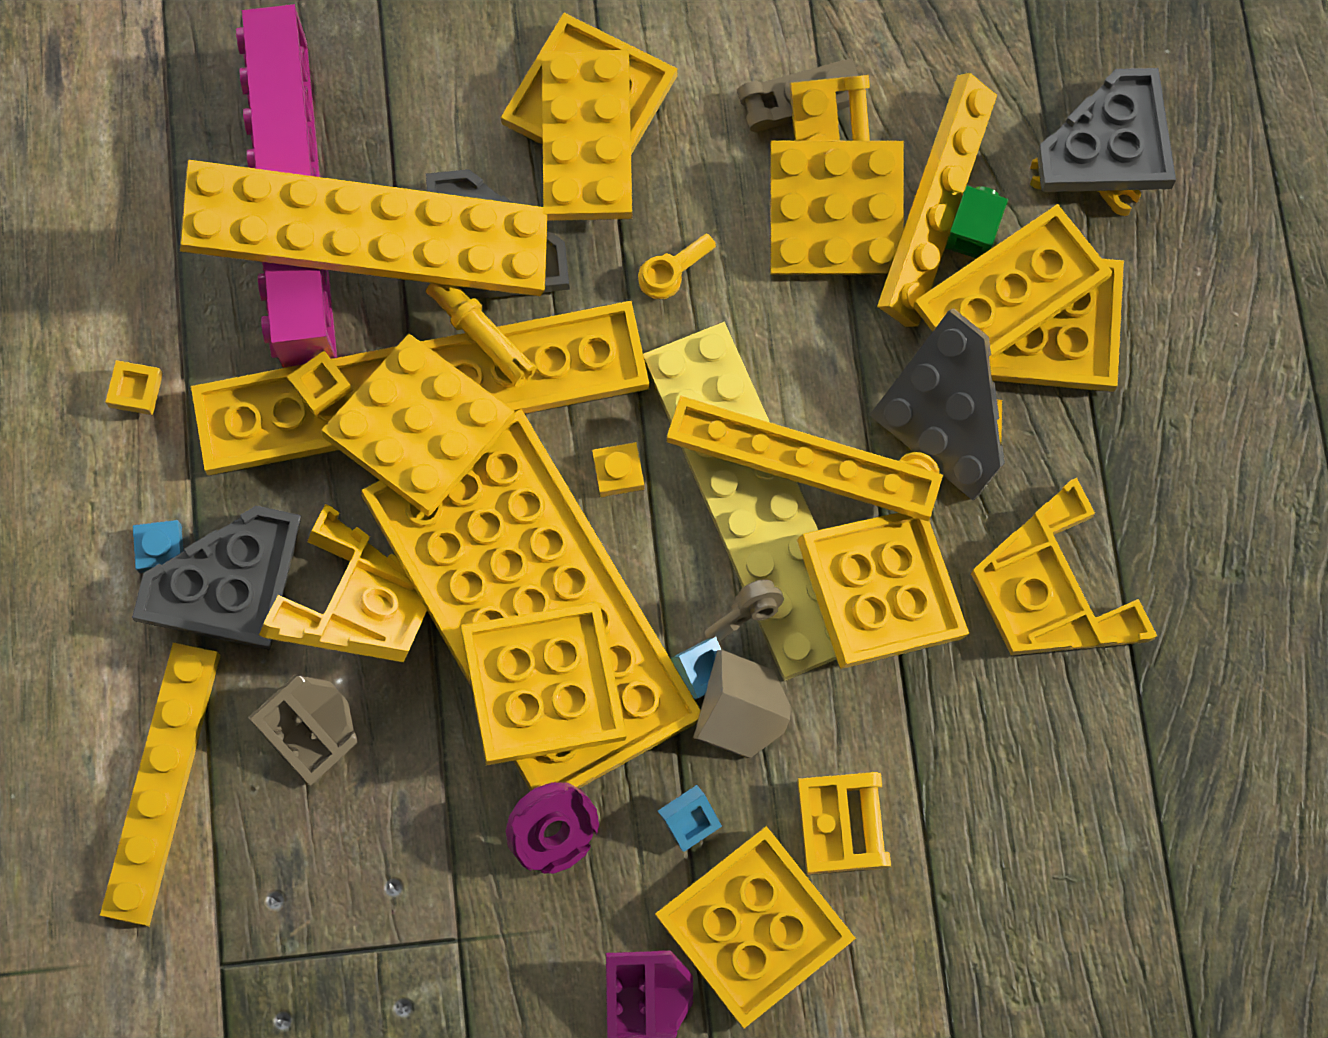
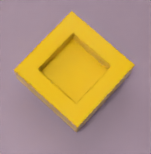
M325 351L287 376L292 386L315 416L352 391L350 383Z
M116 360L105 403L109 408L153 415L163 376L161 369Z
M637 442L592 450L600 497L645 490Z

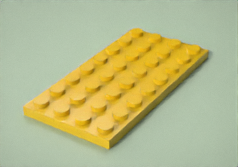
M522 409L515 412V419L429 517L381 481L361 490L365 503L470 686L471 682L461 634V625L600 602L627 738L625 741L514 760L530 791L551 782L569 783L577 788H581L697 724L701 711Z

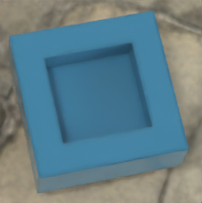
M178 520L133 525L135 568L139 573H145L156 565H162L184 552L182 524Z
M716 637L707 639L671 658L694 699L706 694L717 650H721Z
M697 785L658 810L674 841L683 852L722 827L708 799Z

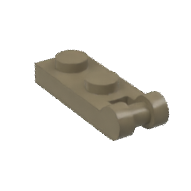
M853 58L764 82L752 81L741 85L737 89L741 104L746 105L749 113L746 116L749 130L751 132H759L793 123L789 83L858 76ZM848 90L836 91L837 110L850 107ZM773 99L776 108H765L763 101Z

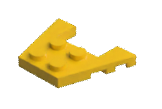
M1077 478L1070 480L1049 502H1046L1024 525L1012 533L971 572L1010 655L1147 643L1157 637L1139 599L1099 617H1095L1054 537L1055 534L1092 519L1095 515Z
M325 504L307 542L350 561L325 614H320L278 595L263 623L259 636L267 639L404 662L427 609L397 557L393 554H390L388 557L383 555L368 543L369 535L358 527L352 531L338 520L340 513L333 507Z

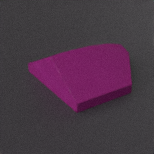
M671 951L606 953L607 1038H676L677 1031L693 1004L692 973Z

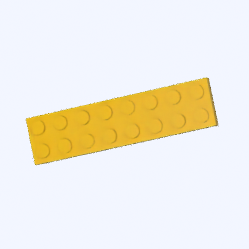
M188 160L180 252L541 296L545 290L547 214H543V207Z

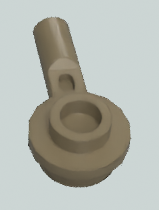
M764 579L749 583L735 596L736 603L731 606L732 611L707 628L705 636L707 639L716 637L719 643L750 618L760 621L774 616L778 612V607L784 601L782 591L775 587L771 580Z

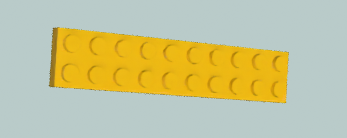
M632 301L498 326L497 328L537 367L536 372L528 381L524 376L521 378L524 384L520 387H515L512 381L466 333L421 341L516 412L522 409L524 414L649 389V380ZM397 346L331 359L350 383L352 391L317 416L314 415L287 377L304 364L191 386L204 470L207 475L339 450L322 437L321 430Z

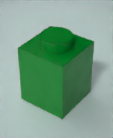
M966 185L945 248L976 259L992 249L1008 199L1001 197L998 192L991 188L983 186L974 188Z

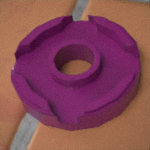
M551 782L534 788L518 801L509 815L505 831L508 848L520 864L528 870H540L543 874H554L571 868L585 857L591 848L589 842L593 837V833L597 835L599 828L598 813L588 796L581 789L569 783ZM558 820L562 821V826L555 835L543 837L544 831L550 823Z

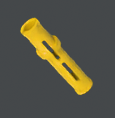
M429 284L426 293L451 317V325L456 330L462 329L512 381L515 387H520L524 384V381L521 379L523 376L528 381L534 375L537 367L482 312V304L476 298L470 299L458 286Z

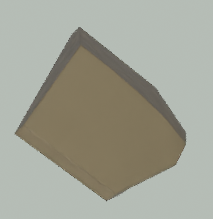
M717 650L693 739L744 758H751L783 735L790 721L791 706L775 671L724 650Z
M294 675L248 717L271 746L310 786L357 744L348 701L327 680Z

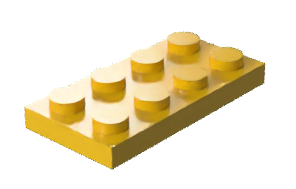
M629 50L542 51L543 214H547V221L632 219Z
M1057 204L915 300L913 307L932 332L949 310L953 308L989 336L990 361L1110 278L1112 271Z

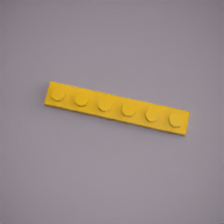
M971 73L957 75L877 305L878 308L905 327L919 325L921 316L914 309V302L931 290L997 97L992 90Z
M684 396L679 398L667 434V443L928 522L943 477L942 474Z
M172 643L100 912L102 917L150 927L221 656L217 651Z

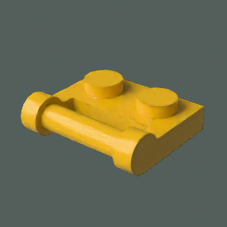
M869 75L789 83L794 141H840L836 91L847 90L849 94L852 141H870L866 89L870 88Z
M870 772L798 779L807 875L855 870H878L891 867L890 853L885 852L880 812L878 789L883 788L881 773ZM847 791H860L866 853L853 854Z

